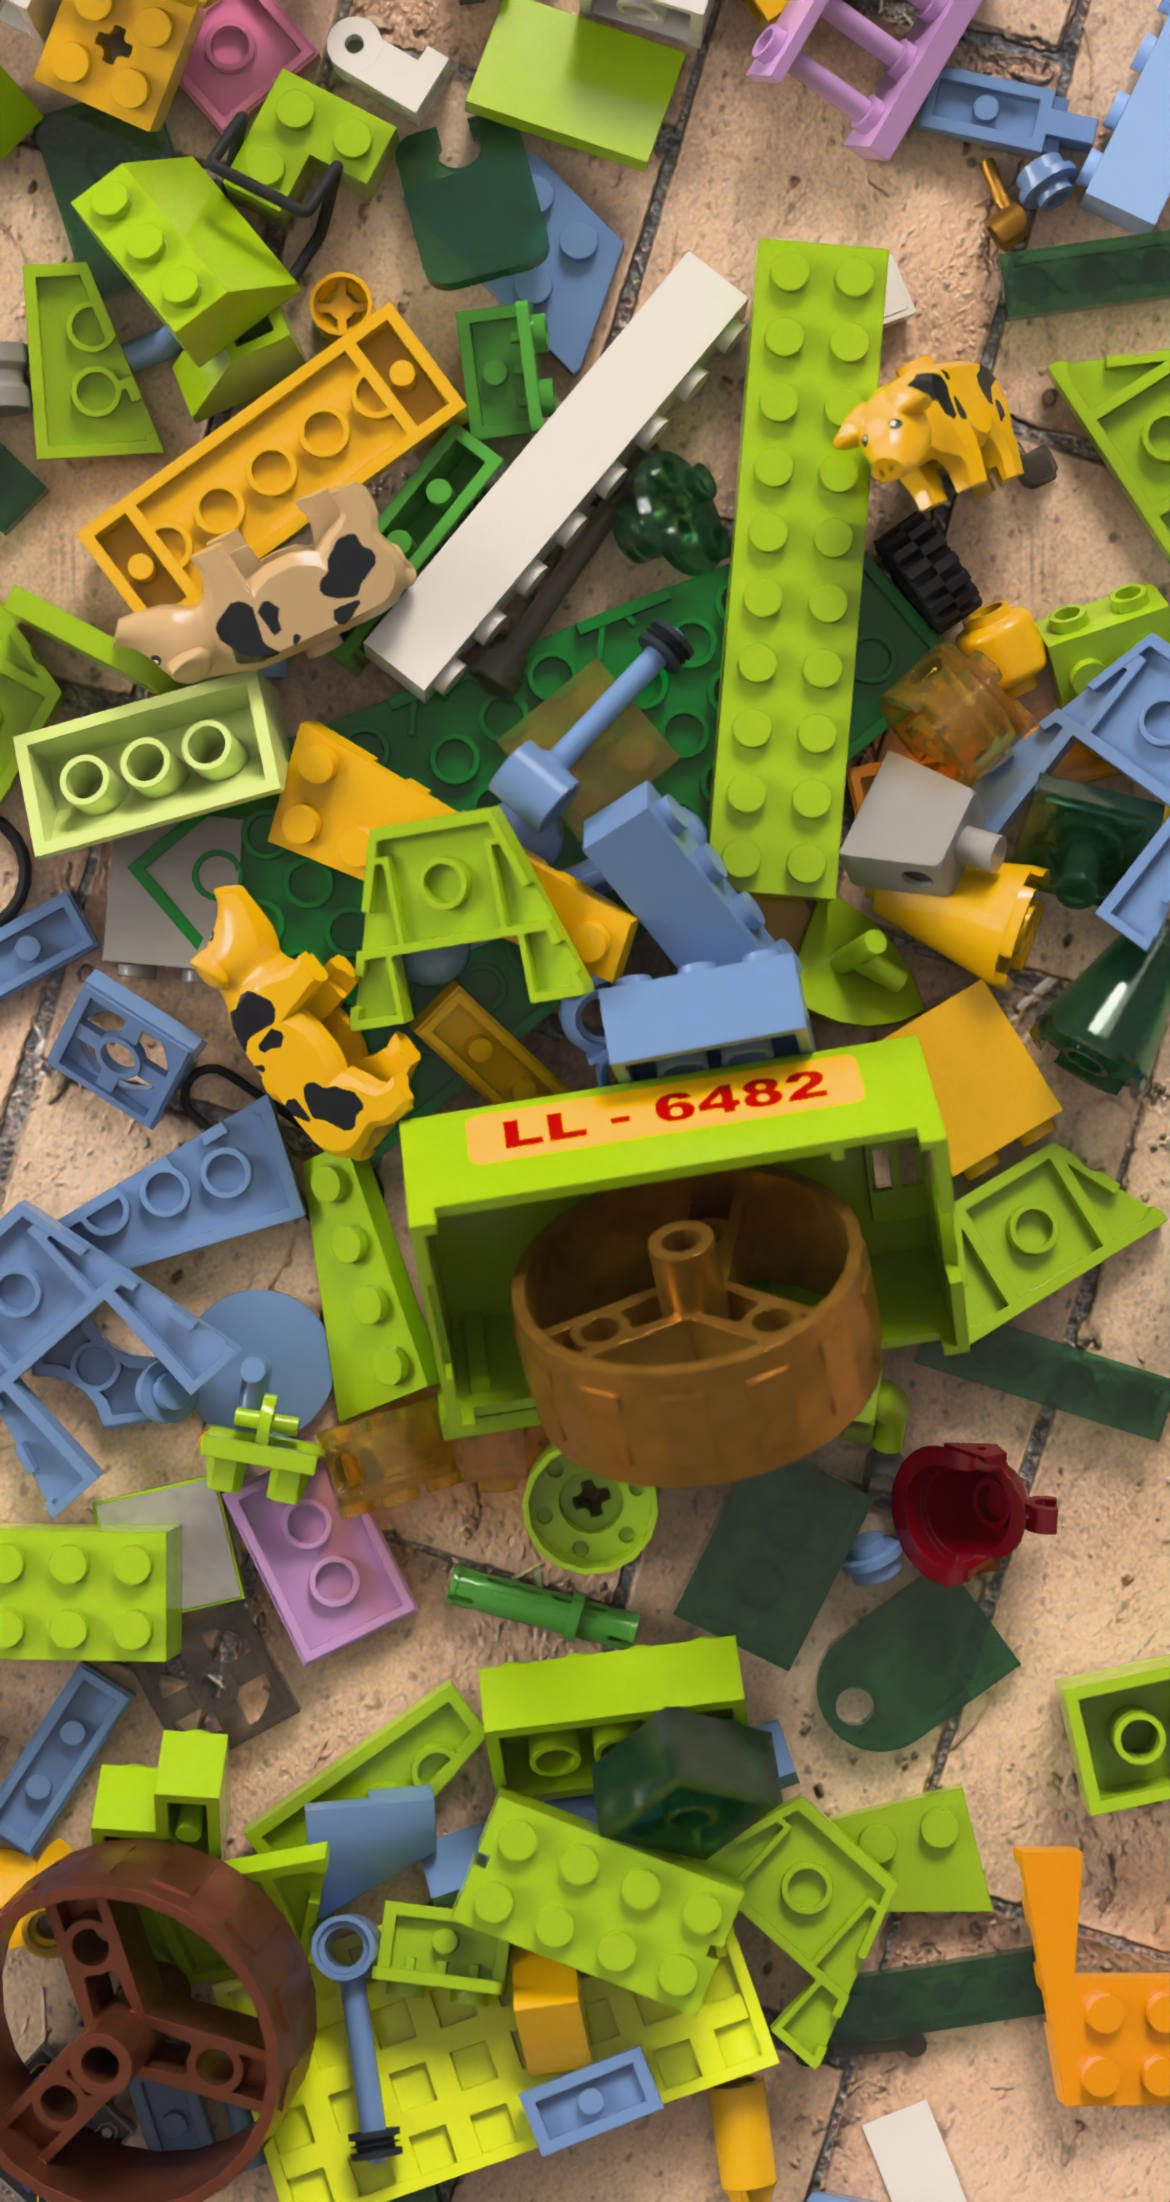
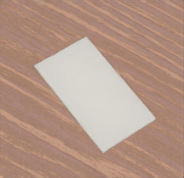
M927 2100L862 2125L892 2202H967Z

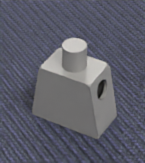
M888 750L839 851V855L853 885L947 897L954 893L966 866L993 874L996 873L1002 866L1006 855L1007 838L1006 836L983 830L986 818L977 793L970 787L899 753Z

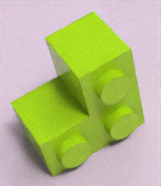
M282 68L231 168L300 202L314 173L323 176L330 164L338 160L344 167L340 186L372 201L400 147L397 127ZM226 179L223 180L230 200L284 228L287 227L293 215L292 213Z
M199 1729L188 1731L163 1730L158 1768L147 1767L137 1763L125 1764L123 1766L101 1764L91 1825L92 1845L110 1840L149 1838L185 1844L224 1861L231 1810L228 1734L209 1733Z

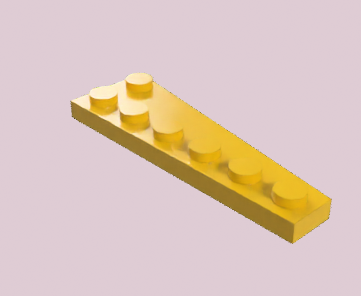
M310 719L301 722L288 765L285 790L280 794L267 841L364 881L370 829L459 812L431 796L430 789L412 778L403 779L377 763L379 758L320 722ZM522 846L588 973L611 983L621 978L638 927V918L632 912L568 873L555 870L549 866L545 859ZM517 936L503 937L506 940L519 944Z

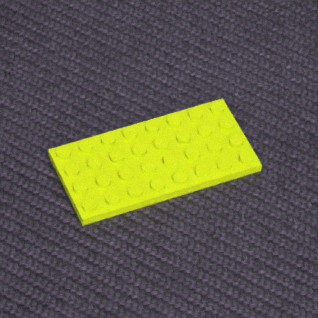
M697 1819L638 1839L684 1858H688L706 1848ZM451 1904V1905H448V1906H445V1907H442V1908H451V1909H453V1905H454V1904ZM382 1925L378 1926L380 1931L382 1930ZM732 1925L724 1948L715 1946L718 1963L697 2016L580 1971L593 2063L641 2044L664 2104L779 2064L780 2060L734 1926ZM356 1933L333 1941V1954L344 1965L352 1966L356 1964L363 1953L361 1937ZM310 1950L308 1966L316 1990L317 2033L310 2066L305 2080L297 2090L286 2112V2117L263 2149L279 2202H387L539 2148L519 2098V2093L574 2070L528 2076L514 2013L512 1958L510 1954L506 1995L490 1994L488 2007L449 2002L451 1993L449 1988L426 1986L424 1999L385 1994L387 1981L371 1979V1977L365 1978L386 2127H400V2134L394 2135V2138L400 2139V2141L395 2142V2145L402 2146L403 2153L390 2156L382 2164L371 2165L366 2160L352 2162L351 2154L357 2153V2150L351 2147L355 2146L356 2142H349L348 2134L361 2131L340 1982L333 1983V1979L328 1978L318 1970ZM238 1977L211 1984L218 2006L257 2017L255 2006ZM251 2110L255 2122L259 2119L260 2113Z

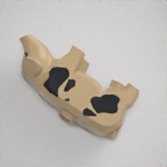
M355 480L332 490L326 486L294 501L299 510L308 518L313 535V544H295L281 548L259 560L238 529L230 530L206 542L207 548L190 556L191 561L202 575L203 593L199 600L192 605L161 604L118 619L112 649L127 647L140 651L174 680L186 684H194L203 679L220 675L262 669L303 650L307 658L311 659L339 647L343 643L340 633L389 610L399 601L403 590L410 588L415 583L417 573L412 563L405 558L400 546L391 543L378 531L377 507L364 485Z

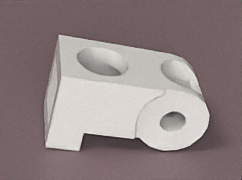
M359 16L347 17L338 21L330 30L327 38V52L338 77L419 128L453 75L450 59L427 45L423 54L417 60L389 42L384 41L378 28L371 21Z

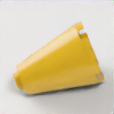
M1003 862L1000 869L994 874L966 866L954 893L947 897L867 887L865 897L873 899L872 910L874 914L995 988L1010 991L1015 983L1007 973L1010 968L1019 971L1023 970L1044 913L1046 903L1034 900L1037 884L1050 887L1051 875L1050 870L1036 865Z

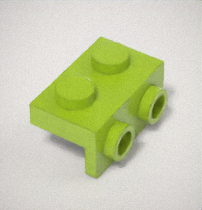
M1152 583L1123 585L1114 589L1109 594V597L1085 605H1064L1053 610L1047 618L1035 621L1049 656L1048 666L1057 701L1061 709L1085 691L1090 681L1151 632L1170 644V605Z
M385 1900L377 1966H373L371 1979L387 1981L385 1994L424 1999L426 1986L451 1989L449 2002L488 2007L490 1994L506 1995L512 1944L451 1920L453 1910L451 1908Z

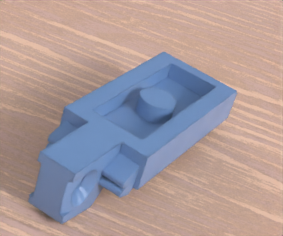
M944 66L921 105L916 131L1038 158L1047 153H1058L1059 148L1090 153L1094 145L1099 119L1068 113L1070 100L1055 96L1056 90Z

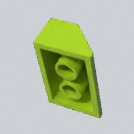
M193 156L121 163L71 202L98 244L198 368H201L301 290L291 274Z

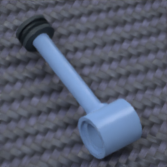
M656 618L651 623V628H647V632H643L638 637V642L644 651L550 751L541 749L532 740L522 744L497 771L489 784V791L538 833L547 829L569 806L581 787V782L569 771L571 766L662 669L676 674L681 669V665L685 664V660H689L694 655L692 646L677 628H674L662 619Z
M350 1913L330 1917L319 1925L312 1938L311 1955L316 1967L322 1974L333 1979V1983L340 1982L361 2131L348 2134L349 2142H356V2145L351 2148L357 2150V2153L351 2154V2161L366 2160L371 2165L385 2163L390 2156L403 2153L402 2146L395 2145V2142L400 2141V2139L394 2138V2135L400 2134V2127H386L365 1981L366 1977H371L373 1966H377L381 1931L368 1917ZM343 1928L354 1930L363 1942L362 1956L352 1966L340 1963L332 1950L333 1939Z

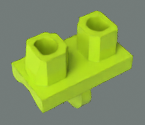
M265 1393L261 1410L237 1406L234 1425L257 1429V1432L210 1424L208 1433L203 1435L200 1455L208 1456L206 1464L207 1488L227 1493H241L244 1488L247 1464L269 1467L271 1472L266 1498L276 1502L299 1505L310 1476L315 1475L321 1463L324 1444L273 1435L274 1432L297 1437L300 1418L277 1414L279 1395Z

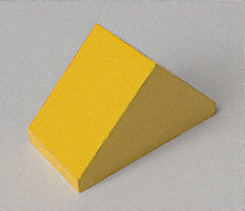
M512 1945L514 2013L528 2076L576 2070L593 2063L580 1970L522 1947Z

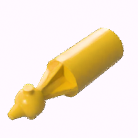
M748 2074L708 2088L720 2184L731 2202H770L778 2176L765 2080L762 2075Z

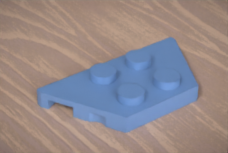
M536 152L409 192L403 198L405 206L502 305L515 304V301L529 300L534 304L535 314H546L550 339L549 353L575 378L582 370L586 352L606 301L608 289L624 250V242Z

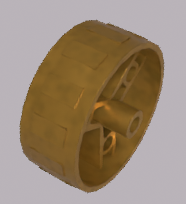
M755 1165L595 1192L564 1210L535 1236L520 1257L511 1282L516 1340L530 1398L534 1397L539 1420L550 1442L572 1463L603 1478L636 1486L681 1489L721 1485L768 1473L805 1457L836 1437L863 1411L878 1386L884 1359L881 1347L883 1334L867 1246L861 1236L859 1221L843 1198L823 1183L792 1170L767 1165ZM748 1281H774L803 1287L826 1298L816 1308H812L749 1288Z

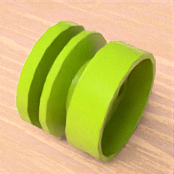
M548 1440L534 1457L522 1500L525 1529L538 1552L558 1568L582 1575L610 1573L635 1560L651 1540L659 1514V1487L636 1486L600 1477L572 1463ZM592 1479L596 1488H608L603 1493L600 1506L592 1507L591 1501L588 1498H577L582 1493L583 1481Z

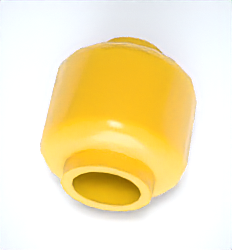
M1000 600L975 610L962 620L964 629L956 637V650L976 691L986 694L1000 692L1003 700H1010L1028 693L1038 685L1035 675L1040 673L1048 664L1049 656L1034 618L1027 608L1011 607L1008 600Z

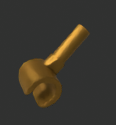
M987 158L981 161L979 165L999 212L987 219L984 224L996 246L1005 252L1025 238L1027 233V216L1022 207L1017 202H1013L1010 194L1007 193L995 159Z

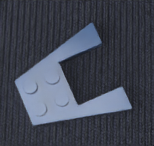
M1151 632L1090 681L1085 691L1061 710L1059 708L1055 709L1038 723L1040 727L1010 751L1005 749L983 767L985 771L966 785L977 793L986 818L983 830L1004 836L1076 741L1083 744L1170 808V644ZM1170 816L1095 912L1100 919L1149 955L1154 950L1170 914Z
M25 1199L0 1219V1415L17 1445L14 1448L27 1474L32 1473L47 1501L44 1506L48 1514L54 1519L105 1472L20 1377L105 1300L190 1395L194 1394L243 1349L239 1344Z

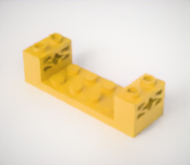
M389 301L78 531L76 535L134 613L161 604L192 605L201 597L203 584L201 572L191 561L190 556L207 548L206 542L230 530L238 529L258 559L261 560L265 556L281 549L311 527L307 516L299 510L294 501L326 486L332 490L355 480L366 486L411 452L421 461L428 455L453 422L463 429L469 425L468 408Z

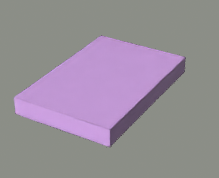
M337 1438L323 1443L321 1463L315 1475L310 1476L299 1505L276 1502L266 1498L271 1469L244 1482V1488L241 1493H221L304 1667L420 1611Z

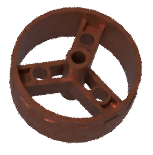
M149 1838L104 1841L69 1853L28 1880L0 1909V2167L6 2173L39 2197L51 2202H203L227 2187L264 2149L286 2117V2112L297 2090L305 2080L317 2033L316 1990L305 1952L284 1914L257 1884L223 1860L185 1844ZM137 1904L144 1905L177 1919L208 1941L236 1972L255 2006L257 2017L191 1998L190 1983L179 1967L169 1962L155 1960ZM45 1908L85 2027L33 2080L14 2047L4 2013L2 1975L9 1940L19 1920L30 1912ZM95 1930L104 1935L107 1941L102 1940ZM109 1971H114L117 1974L122 1985L121 1990L116 1994L113 1991ZM170 2035L188 2042L191 2047L164 2042V2038ZM217 2049L225 2052L231 2060L223 2057ZM135 2076L260 2113L257 2121L232 2137L197 2149L156 2151L123 2145L84 2127L113 2095L119 2094Z

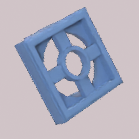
M95 968L85 980L46 1063L153 1131L163 1118L174 1095L200 1060L199 1056L208 1043L203 1040L204 1037ZM102 1011H112L126 1020L122 1030L108 1032L93 1024L92 1021L97 1013ZM144 1032L159 1041L163 1046L167 1060V1070L146 1057L145 1049L139 1042ZM107 1043H118L127 1048L134 1057L135 1066L127 1067L114 1061L107 1051ZM87 1044L95 1049L96 1059L88 1049ZM138 1076L149 1083L150 1086L130 1084L121 1079H130Z

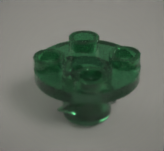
M670 451L657 452L641 461L635 475L636 501L624 507L616 508L612 521L615 541L626 558L636 564H645L663 556L669 564L681 573L689 576H699L714 569L720 561L730 557L731 540L727 531L721 525L719 513L713 500L717 494V486L708 468L701 463L691 466L682 457Z

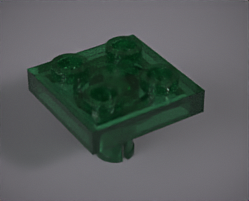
M1039 772L1009 863L1036 865L1050 870V887L1037 884L1036 890L1056 895L1058 901L1070 909L1081 910L1092 905L1100 907L1160 829L1163 822L1165 804Z

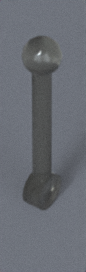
M911 2029L898 2039L827 2045L823 2059L904 2051L906 2055L916 2058L925 2053L927 2041L920 2031ZM794 2052V2058L796 2062L801 2066L809 2067V2065Z

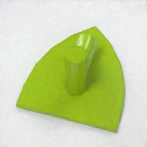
M838 897L831 902L815 901L796 954L802 965L800 977L808 1013L835 1024L869 1028L894 1025L926 1011L911 971L896 946L871 919Z

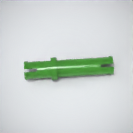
M456 1564L446 1600L448 1605L477 1610L492 1616L563 1634L562 1640L574 1643L575 1639L578 1638L604 1644L619 1650H626L633 1646L641 1617L639 1612L618 1609L587 1600V1593L575 1591L572 1596L561 1592H554L528 1583L483 1573L460 1564Z

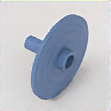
M257 1289L229 1295L213 1304L201 1315L200 1319L239 1344L243 1349L198 1389L197 1402L194 1408L209 1425L216 1424L257 1432V1429L234 1425L237 1406L261 1410L265 1393L279 1395L277 1414L300 1418L299 1430L308 1425L318 1415L330 1395L333 1378L326 1330L320 1319L311 1309L289 1295L272 1290ZM273 1432V1435H276V1436H281V1437H288V1436H290V1435H285V1434H280V1433H274V1432Z

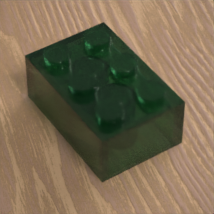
M800 1458L765 1474L734 1481L672 1603L673 1614L718 1637L736 1635L738 1647L789 1672L875 1497L870 1491H866L864 1488L804 1458Z

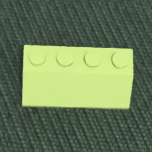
M259 670L233 673L13 737L35 858L39 861L284 792L290 757V745L279 691Z

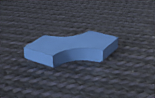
M92 1313L31 1367L32 1376L58 1377L73 1383L83 1390L96 1405L104 1429L155 1422L148 1418L138 1406L135 1398V1386L144 1369L159 1359L156 1356L136 1355L113 1344L101 1332Z

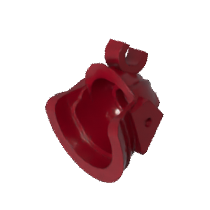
M944 1443V1447L931 1445L919 1448L903 1461L894 1480L891 1508L896 1535L903 1551L913 1566L931 1581L946 1587H955L964 1582H969L975 1574L1000 1570V1558L1010 1555L1018 1548L1025 1529L1037 1534L1057 1535V1497H1029L1026 1487L1027 1480L1020 1477L1008 1465L1007 1453L997 1444Z

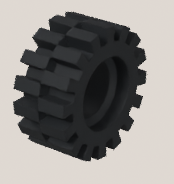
M915 511L873 541V544L876 546L875 550L882 559L881 562L884 568L891 574L894 584L901 589L903 596L912 604L917 613L937 635H942L982 606L983 601L978 595L979 591L970 580L972 577L967 569L960 564V558L955 551L949 548L944 536L941 533H937L934 524L929 519L926 520L921 512Z

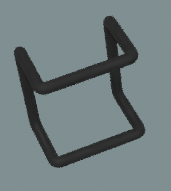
M239 111L208 155L206 160L207 167L211 172L222 177L223 180L226 179L300 218L311 217L321 204L315 231L289 271L295 281L298 282L327 235L343 173V164L338 160L330 164L304 205L231 168L244 142L249 119L247 113ZM229 149L228 156H227V161H226V165H225V164H223V163L220 162V161H221V159L223 158V156L225 155V153L227 152V150ZM222 180V183H221V185H220L219 188H220V190L224 193V195L228 198V194H227V192H226V189H225V187H224L223 180Z

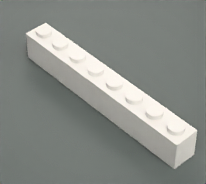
M688 251L416 578L415 583L406 590L399 601L364 641L365 656L423 703L426 704L436 691L445 696L466 671L467 665L461 660L475 643L478 642L483 647L487 646L502 629L508 619V616L502 611L514 596L519 593L526 598L541 582L548 571V567L542 562L556 545L559 544L566 549L580 535L589 520L583 513L599 495L604 500H607L618 489L629 472V469L623 464L638 446L646 452L660 438L669 424V421L663 417L678 398L687 403L699 391L709 375L704 366L718 350L727 355L741 340L749 327V324L743 320L746 316L749 298Z

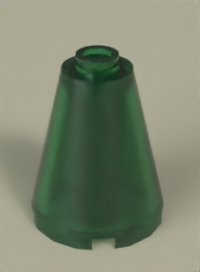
M1166 920L1156 946L1150 955L1120 934L1036 1018L1034 1025L1029 1031L1034 1044L1040 1050L1048 1041L1060 1052L1054 1063L1084 1083L1108 1094L1117 1096L1122 1087L1125 1086L1130 1087V1098H1137L1148 1084L1170 1015V920Z

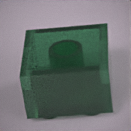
M666 1706L659 1710L651 1719L626 1739L620 1741L615 1748L591 1766L600 1837L705 1861L783 1803L772 1732L744 1726L736 1720H720L692 1713L684 1707Z

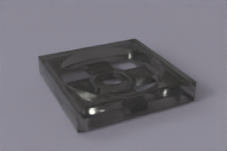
M242 1599L236 1600L182 1629L181 1654L192 1674L189 1678L188 1686L168 1697L163 1698L160 1685L161 1673L165 1662L127 1661L164 1730L186 1731L176 1721L198 1709L213 1712L224 1733L228 1734L229 1751L302 1710ZM214 1629L233 1632L246 1639L251 1651L228 1664L215 1660L202 1634ZM212 1673L221 1675L227 1684L225 1693L218 1698L207 1696L202 1689L203 1679ZM265 1674L270 1683L269 1699L260 1718L250 1724L236 1699L239 1687Z

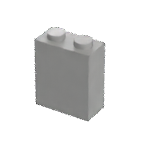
M208 816L145 869L203 937L197 950L127 868L182 821L113 840L102 961L118 963L117 976L156 979L157 967L182 969L181 982L206 984L200 978L190 960L208 945L217 919L218 902L203 897L196 890L192 881V870L197 859L202 854L211 850L227 851L233 854L241 863L243 848L241 828L245 819ZM210 857L200 866L198 873L199 882L207 892L214 894L215 888L238 885L239 869L236 872L233 863L225 857Z

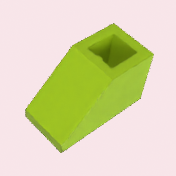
M281 305L201 368H198L183 350L173 364L172 369L191 417L197 424L269 391L306 364L307 359L291 320Z

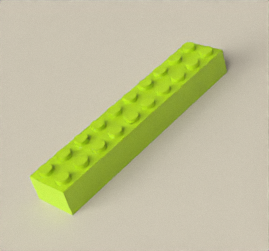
M759 238L755 251L707 829L709 844L722 859L728 874L725 878L737 894L746 891L751 896L831 902L836 899L872 465L863 454L861 447L848 450L836 449L833 446V441L852 409L863 402H867L872 397L874 390L878 389L889 249Z

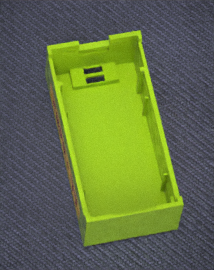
M918 1035L399 1121L409 1230L451 1438L476 1434L475 1417L536 1407L534 1397L530 1398L516 1340L511 1282L520 1257L535 1236L564 1210L598 1191L755 1165L788 1169L819 1181L843 1198L859 1221L861 1236L867 1246L882 1328V1350L940 1340L944 1356L970 1352L964 1287L958 1265L953 1219L955 1202L948 1138ZM913 1144L917 1182L902 1184L897 1146ZM887 1148L891 1186L877 1188L872 1150ZM748 1281L749 1288L812 1308H816L826 1298L803 1287L774 1281Z

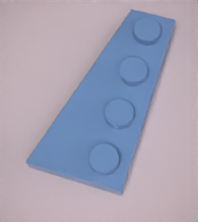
M267 1093L57 1221L127 1269H133L308 1215V1211L273 1098Z

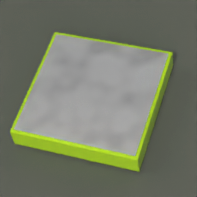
M207 1475L110 1497L92 1503L96 1524H182V1613L246 1598L247 1594L228 1513L221 1496L223 1492L207 1488Z

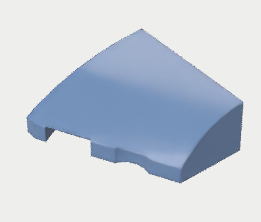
M432 1784L368 1790V1798L304 1803L307 1845L328 1841L330 1846L328 1868L323 1883L317 1919L325 1918L437 1851L435 1800Z

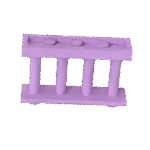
M789 0L777 22L769 25L758 37L752 50V56L755 60L746 76L754 82L781 83L788 73L851 118L850 125L853 129L844 143L845 147L862 159L890 161L982 0H906L916 7L915 15L917 19L906 38L900 41L894 39L843 0ZM819 17L883 62L885 74L872 95L865 97L801 51L803 44Z

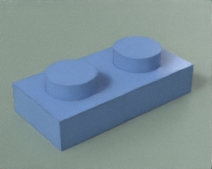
M641 2044L519 2093V2098L542 2157L654 2113L665 2106Z

